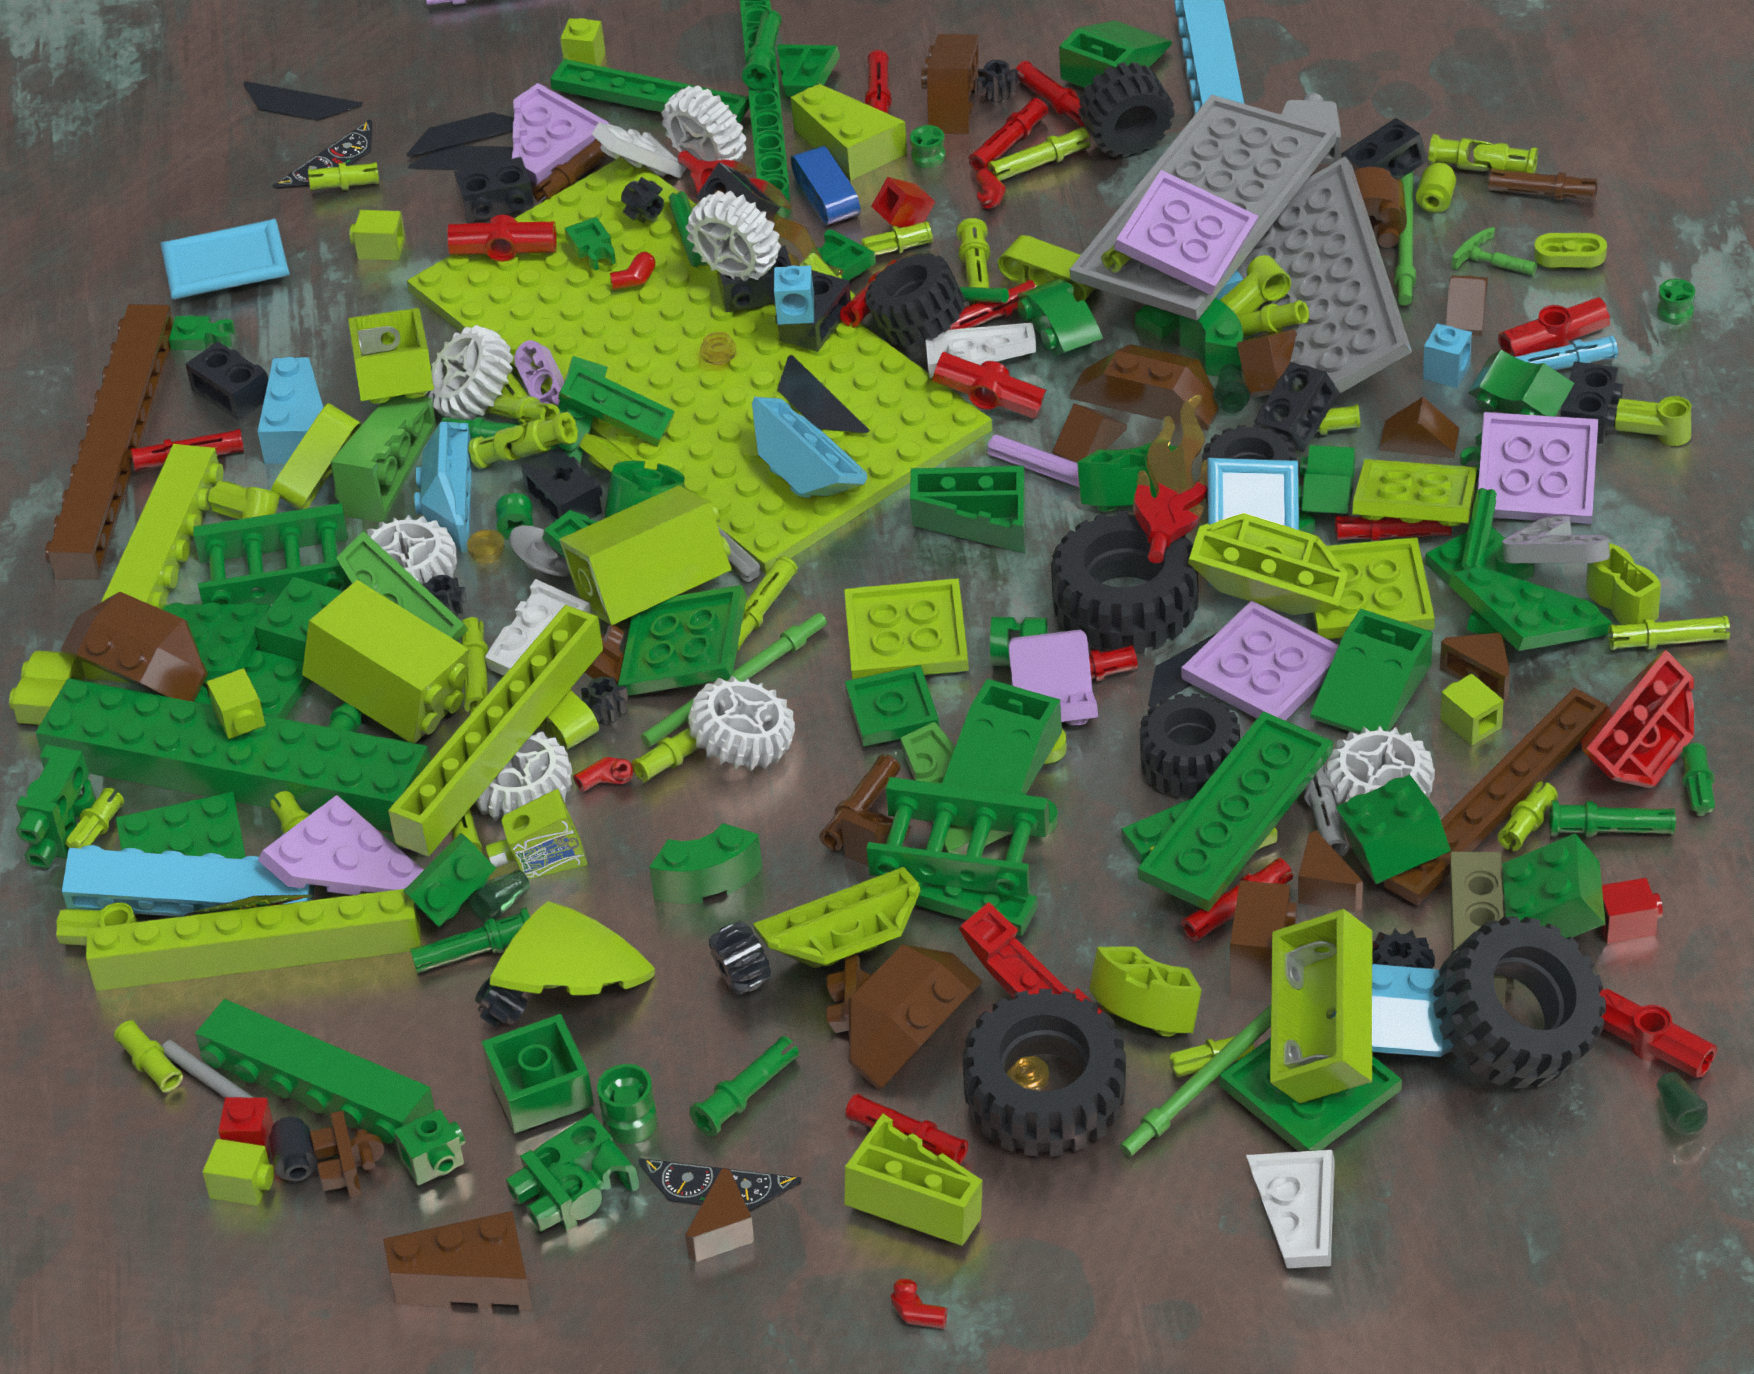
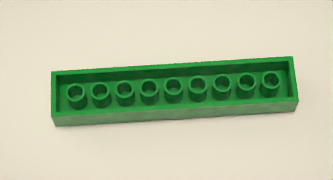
M70 678L66 680L35 732L41 753L46 744L82 751L89 774L207 797L233 792L235 801L238 803L271 809V799L275 800L279 807H281L275 795L282 791H288L293 794L301 810L310 815L337 795L377 830L392 833L388 810L431 761L429 749L426 745L263 715L266 726L228 739L212 705Z

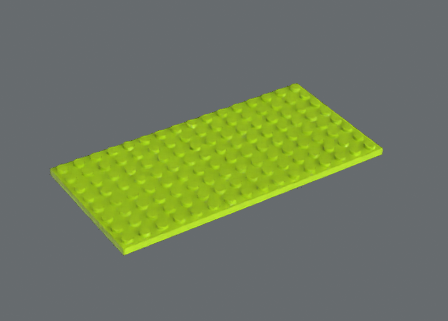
M624 156L552 196L550 200L547 199L514 218L518 222L554 221L557 230L556 252L516 253L514 258L504 262L495 261L487 254L450 255L406 280L408 291L459 332L462 333L465 327L473 328L477 325L499 334L500 338L505 340L506 344L511 347L510 354L513 356V360L509 364L513 368L511 373L521 381H523L514 361L515 353L523 342L533 340L550 350L564 381L572 357H579L607 366L605 378L674 410V417L658 447L595 416L593 417L589 434L607 439L633 461H645L644 468L657 470V463L680 471L685 477V489L713 502L720 516V522L717 525L760 564V570L767 574L779 556H786L791 559L909 484L911 468H934L993 430L990 417L947 386L933 382L932 377L929 378L928 372L861 323L856 327H852V323L850 326H846L841 321L821 349L815 352L779 340L778 325L775 322L776 304L726 313L718 286L717 270L711 272V266L708 263L705 266L699 265L697 268L690 265L669 206L670 194H677L679 191L644 165L641 168L632 165L625 160ZM640 177L648 181L652 180L661 186L663 190L659 196L664 199V207L660 215L653 220L646 219L644 224L637 219L632 220L626 216L623 210L627 205L621 201L622 191L625 186L632 181L639 182ZM689 199L691 208L693 210V208L697 204ZM594 217L599 219L611 236V243L616 258V264L613 265L608 259H599V270L596 271L590 268L588 256L579 259L566 240L564 229ZM648 252L654 256L656 266L645 284L617 290L612 289L610 272L627 270L638 253ZM793 355L870 430L867 433L820 429L867 472V480L864 485L830 496L811 495V497L805 498L795 494L790 489L791 485L782 477L774 474L769 469L770 465L758 455L752 409L754 397L783 399L795 413L802 415L778 391L788 356ZM533 360V362L531 363V365H533V366H535V367H537V368L539 369L540 367L536 366V364H535V362H534V360ZM551 377L543 381L541 385L542 395L551 389Z

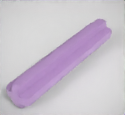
M998 434L993 435L987 444V453L990 456L1018 466H1024L1026 469L1079 487L1078 466L1076 462Z

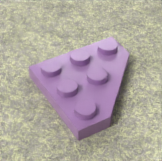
M537 83L514 99L512 158L522 157L529 180L538 184L552 173V168L558 164H564L596 139L592 132L598 123L609 124V122Z
M337 795L266 847L258 859L262 865L288 887L304 889L306 884L322 885L327 887V892L359 895L361 891L383 892L405 889L423 871L418 864Z

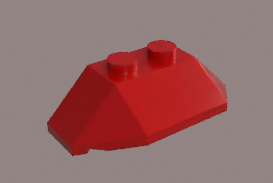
M1667 650L1661 652L1620 691L1581 740L1583 752L1611 780L1650 789L1656 786L1681 754L1682 748L1688 745L1694 737V703L1691 692L1694 690V677Z

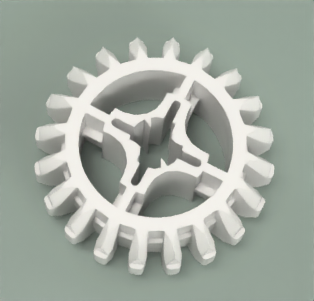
M698 85L695 87L688 86L675 93L665 104V109L661 112L664 118L662 124L667 129L665 135L671 138L673 142L671 146L677 148L679 152L687 150L698 160L704 161L735 160L739 162L743 158V153L747 150L744 144L747 139L741 133L743 126L737 123V115L731 113L729 105L721 102L719 95L714 97L708 88L703 90Z
M718 190L715 194H708L706 198H702L688 217L689 221L686 229L689 235L687 239L694 244L692 251L702 256L701 262H707L711 266V272L717 270L724 276H731L733 280L742 279L746 281L749 278L758 280L775 264L778 251L781 248V245L777 242L780 235L773 230L775 223L765 218L766 212H760L756 208V202L748 203L744 195L736 198L731 191L724 194Z
M475 325L473 328L465 327L461 334L455 332L452 341L444 342L443 350L437 353L436 361L430 364L434 390L427 391L428 397L432 398L433 407L438 410V413L449 418L474 420L477 414L483 416L488 406H494L496 397L502 395L501 390L503 386L509 383L507 375L513 370L509 365L513 360V356L510 354L511 347L506 344V341L500 338V335L493 330Z
M408 515L405 520L398 521L394 517L393 522L389 524L380 522L378 530L368 529L367 535L422 585L437 575H448L453 578L454 570L457 569L455 542L450 537L447 528L440 527L437 520L427 522L424 516L413 520Z
M733 676L727 682L717 678L714 684L706 683L705 687L698 692L693 700L688 716L690 736L696 738V747L706 748L707 757H718L720 765L729 762L734 765L735 770L740 765H745L750 771L757 765L766 769L770 763H778L779 759L785 755L786 750L790 748L795 732L793 711L786 707V699L776 697V690L767 691L764 689L763 682L755 685L750 683L748 677L744 682H739Z
M1379 725L1376 731H1369L1363 727L1360 735L1349 732L1346 740H1337L1332 754L1327 759L1325 774L1328 777L1327 780L1335 787L1334 800L1338 806L1348 802L1353 796L1366 794L1384 786L1394 778H1402L1409 774L1427 798H1429L1435 778V769L1433 768L1430 751L1425 750L1423 741H1414L1411 732L1399 735L1396 727L1388 732L1383 731Z
M543 731L536 735L532 734L475 801L473 806H478L482 815L490 814L495 822L505 814L558 788L565 802L566 793L571 791V775L573 772L564 746H559L555 737L547 739Z

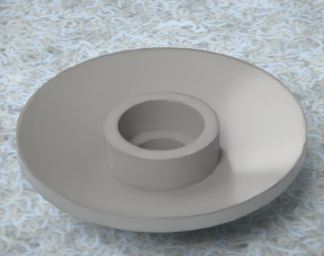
M523 525L512 530L509 536L510 545L516 554L525 561L526 566L530 570L539 574L548 573L555 576L571 575L566 559L542 539L544 529Z

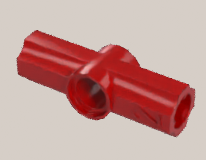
M497 215L491 218L489 223L448 224V250L451 255L487 254L495 261L504 262L514 258L516 253L556 252L557 230L554 221L518 222L509 215Z
M1600 297L1569 308L1560 305H1549L1540 310L1538 319L1498 333V344L1501 350L1513 357L1570 345V340L1610 326V315L1605 302Z
M946 352L941 353L932 377L933 382L968 394L970 401L980 409L992 410L997 406H1001L1033 419L1037 418L1046 393V389L1011 377L1008 369L999 362L985 361L978 365Z
M1608 988L1603 989L1599 993L1606 1000V1013L1601 1016L1604 1019L1603 1029L1631 1043V1049L1638 1058L1645 1061L1663 1060L1695 1078H1703L1708 1072L1717 1054V1046L1672 1023V1016L1664 1007L1658 1005L1640 1006Z

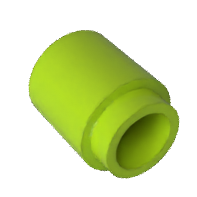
M1434 163L1423 171L1416 192V201L1423 210L1439 213L1449 207L1456 185V176L1452 168L1444 163Z

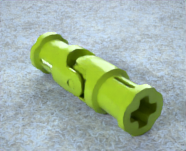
M1438 134L1432 135L1428 153V165L1444 163L1457 165V168L1461 170L1479 172L1489 171L1493 168L1505 171L1535 173L1538 161V148L1532 147L1531 150L1509 148V145L1506 143L1493 145L1487 141L1468 138L1456 141L1441 139ZM1472 150H1474V164L1469 162Z
M564 412L557 414L555 418L547 421L536 419L525 424L499 430L491 437L484 438L480 436L473 438L469 443V453L473 464L477 468L483 469L490 467L492 463L497 461L511 462L530 455L547 452L554 445L575 443L578 438V429L572 415Z

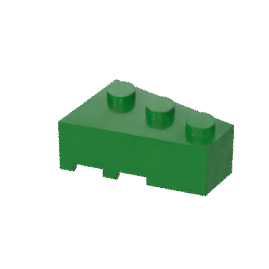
M1024 466L911 468L910 505L913 526L1025 554L1026 486Z

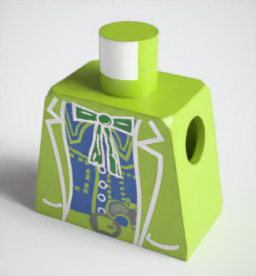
M559 788L505 814L501 821L506 839L486 845L490 862L496 868L516 861L525 879H533L588 865L580 836Z

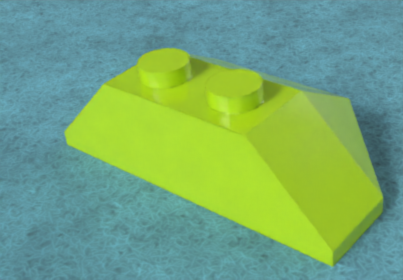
M1246 513L1231 516L1210 525L1199 526L1188 563L1219 592L1247 601L1252 600L1259 605L1291 615L1337 610L1348 576V572L1343 566L1339 565L1334 555L1318 536Z
M902 867L753 923L754 931L768 948L813 968L836 964L842 958L858 952L873 950L879 944L900 937L921 890L919 883Z

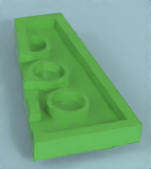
M364 531L336 557L352 584L356 580L362 582L452 639L458 641L469 630L458 617Z
M933 722L901 737V748L914 780L942 784L955 745L941 728ZM950 824L943 846L944 852L965 855L973 827ZM990 830L985 846L1011 833Z

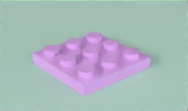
M1160 170L1117 237L1114 249L1212 296L1256 226L1259 216Z
M1484 412L1478 490L1480 488H1485L1486 490L1493 489L1497 493L1493 518L1539 520L1550 516H1568L1571 523L1592 524L1598 419Z
M1251 600L1181 667V677L1183 680L1255 718H1258L1264 711L1286 721L1323 684L1339 645Z

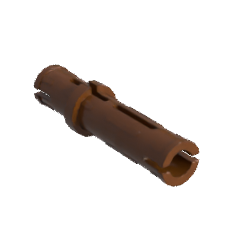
M595 139L570 160L552 168V173L533 186L532 194L534 198L542 203L575 184L574 182L609 156L600 149L602 143Z
M1491 168L1488 189L1492 192H1511L1555 197L1556 201H1563L1564 198L1595 202L1598 179L1566 176V173L1558 172V175H1545Z
M881 754L853 790L852 794L836 806L835 815L819 834L822 844L827 848L840 850L843 847L841 824L843 810L869 811L885 791L889 777H895L900 772V764L894 757L890 755L885 757L884 754Z

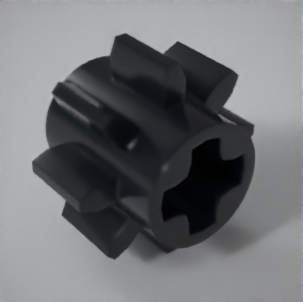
M1003 60L987 62L984 65V69H978V78L976 79L977 92H985L986 98L991 102H1004L1008 100L1011 93H1017V69L1010 70L1009 64Z
M640 177L639 182L632 181L628 183L621 195V201L627 205L623 213L632 220L637 219L643 224L646 222V219H655L660 215L664 207V199L659 196L663 188L652 180L648 181L643 177Z
M437 575L429 579L427 583H423V586L456 617L464 613L462 604L468 602L466 588L459 587L458 578H452L448 575Z
M598 677L589 683L588 688H581L582 701L591 709L598 724L609 725L615 723L621 714H627L626 686L617 687L615 678Z
M489 977L481 985L475 997V1002L480 1005L478 1007V1011L481 1012L479 1017L495 1028L500 1021L509 1025L513 1024L526 1008L527 999L522 996L525 992L490 985Z

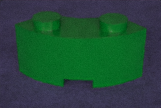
M1056 279L1017 294L1019 297L1017 305L1023 320L1028 321V323H1033V327L1041 334L1044 346L1047 350L1051 351L1053 357L1103 338L1084 300L1079 302L1075 300L1073 286L1067 281Z
M1214 298L1198 320L1179 315L1180 346L1193 349L1202 356L1205 362V373L1209 376L1241 381L1243 370L1237 343L1243 341V330L1233 310L1222 301Z
M1499 350L1488 357L1468 393L1476 398L1475 402L1481 408L1489 412H1495L1498 409L1507 414L1555 417L1572 389L1574 382L1545 363L1525 362L1503 350Z
M1150 442L1131 449H1099L1077 462L1081 504L1097 506L1099 511H1113L1118 509L1119 506L1132 505L1138 484L1150 486V493L1153 498L1157 497L1156 488L1158 482L1178 493L1186 490L1183 447Z
M1309 445L1308 456L1301 457L1300 478H1304V485L1298 484V506L1302 507V512L1349 515L1356 463L1355 448Z
M722 823L713 833L700 839L689 841L668 839L649 866L654 899L673 904L703 903V897L726 891L727 895L742 888L763 867L759 834Z

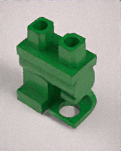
M46 744L40 755L44 770L39 779L29 785L26 792L27 797L21 796L16 804L21 819L16 827L18 837L29 844L24 854L27 864L47 869L55 857L67 859L69 847L65 844V841L77 825L75 817L80 818L81 812L84 809L90 808L96 801L91 781L88 779L89 772L83 752Z
M592 1113L541 1144L534 1152L529 1150L520 1155L523 1168L506 1179L508 1191L517 1204L523 1203L536 1194L539 1196L540 1199L526 1207L529 1217L540 1232L558 1222L568 1231L578 1225L577 1220L592 1215L602 1202L600 1191L603 1189L606 1191L611 1188L609 1175L612 1172L618 1176L630 1191H636L639 1188L636 1168L613 1142L612 1136Z

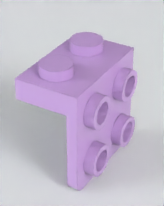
M1073 630L1016 637L1009 641L1008 649L1012 686L1060 699L1061 722L1065 721L1067 725H1082L1088 723L1089 718L1098 717L1097 702L1092 692L1088 641L1084 631Z

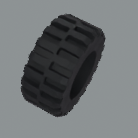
M1117 511L1116 515L1107 516L1104 513L1097 515L1094 521L1089 522L1085 520L1075 527V532L1070 530L1061 539V543L1058 544L1052 555L1053 610L1059 619V624L1065 631H1084L1089 646L1099 651H1102L1103 648L1111 649L1112 651L1133 645L1135 653H1141L1147 647L1152 646L1156 649L1165 645L1168 638L1174 640L1183 632V628L1190 625L1194 619V612L1198 609V571L1188 563L1193 548L1192 542L1186 538V535L1178 538L1170 544L1169 548L1166 547L1162 562L1152 563L1148 559L1151 543H1148L1147 535L1137 521L1136 516L1128 514V511ZM1120 577H1133L1148 581L1133 587H1114L1103 584L1105 581Z
M1515 916L1502 917L1499 921L1492 920L1482 925L1477 931H1474L1451 953L1440 967V976L1435 980L1433 990L1434 996L1439 997L1433 1003L1436 1018H1441L1442 1020L1439 1029L1444 1040L1449 1038L1454 1047L1451 1048V1051L1458 1059L1463 1057L1469 1062L1470 1065L1467 1068L1477 1075L1483 1072L1489 1075V1081L1499 1085L1509 1081V1086L1513 1088H1526L1528 1085L1538 1087L1547 1084L1553 1078H1558L1595 1045V1038L1601 1034L1604 1026V1019L1601 1016L1606 1013L1605 997L1599 994L1604 988L1600 975L1595 976L1592 971L1594 963L1589 955H1582L1577 949L1580 944L1572 937L1566 939L1560 935L1561 929L1549 923L1545 927L1541 926L1540 920L1524 917L1521 921H1519V917ZM1494 975H1504L1513 978L1533 993L1543 1012L1544 1030L1527 1027L1507 1013L1497 997L1494 987Z
M1039 989L1037 994H1028V990L1015 993L1013 1000L1007 1001L1006 998H1003L992 1005V1013L988 1011L983 1012L975 1021L976 1028H972L968 1032L962 1060L965 1103L969 1105V1114L974 1123L982 1124V1132L994 1141L999 1137L1001 1139V1146L1015 1152L1016 1148L1024 1149L1025 1155L1038 1157V1152H1050V1157L1063 1155V1150L1069 1148L1076 1152L1087 1147L1088 1139L1091 1138L1095 1142L1105 1135L1106 1125H1114L1120 1115V1106L1124 1105L1126 1096V1052L1124 1051V1040L1121 1032L1114 1029V1021L1105 1012L1098 1014V1005L1088 999H1084L1082 1002L1076 1000V994L1063 991L1062 995L1052 994V989ZM1040 1054H1050L1066 1058L1083 1071L1081 1076L1070 1085L1052 1091H1036L1025 1088L1015 1083L1006 1074L1020 1060Z

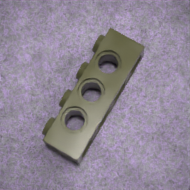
M1451 852L1450 906L1452 952L1482 925L1492 920L1499 921L1502 917H1506L1505 900H1503L1504 884L1501 852ZM1494 975V987L1497 997L1502 1006H1505L1506 989H1514V979L1504 975Z

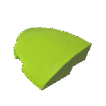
M547 901L532 914L514 936L490 977V985L531 993H541L543 988L567 986L566 991L571 995L599 994L602 986L612 985L618 981L619 986L624 989L640 985L655 976V968L634 947L601 923L571 908Z

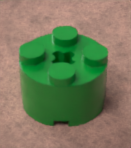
M623 461L616 463L610 474L604 519L678 485L685 488L684 475L670 466L657 463V470L644 468L645 461Z

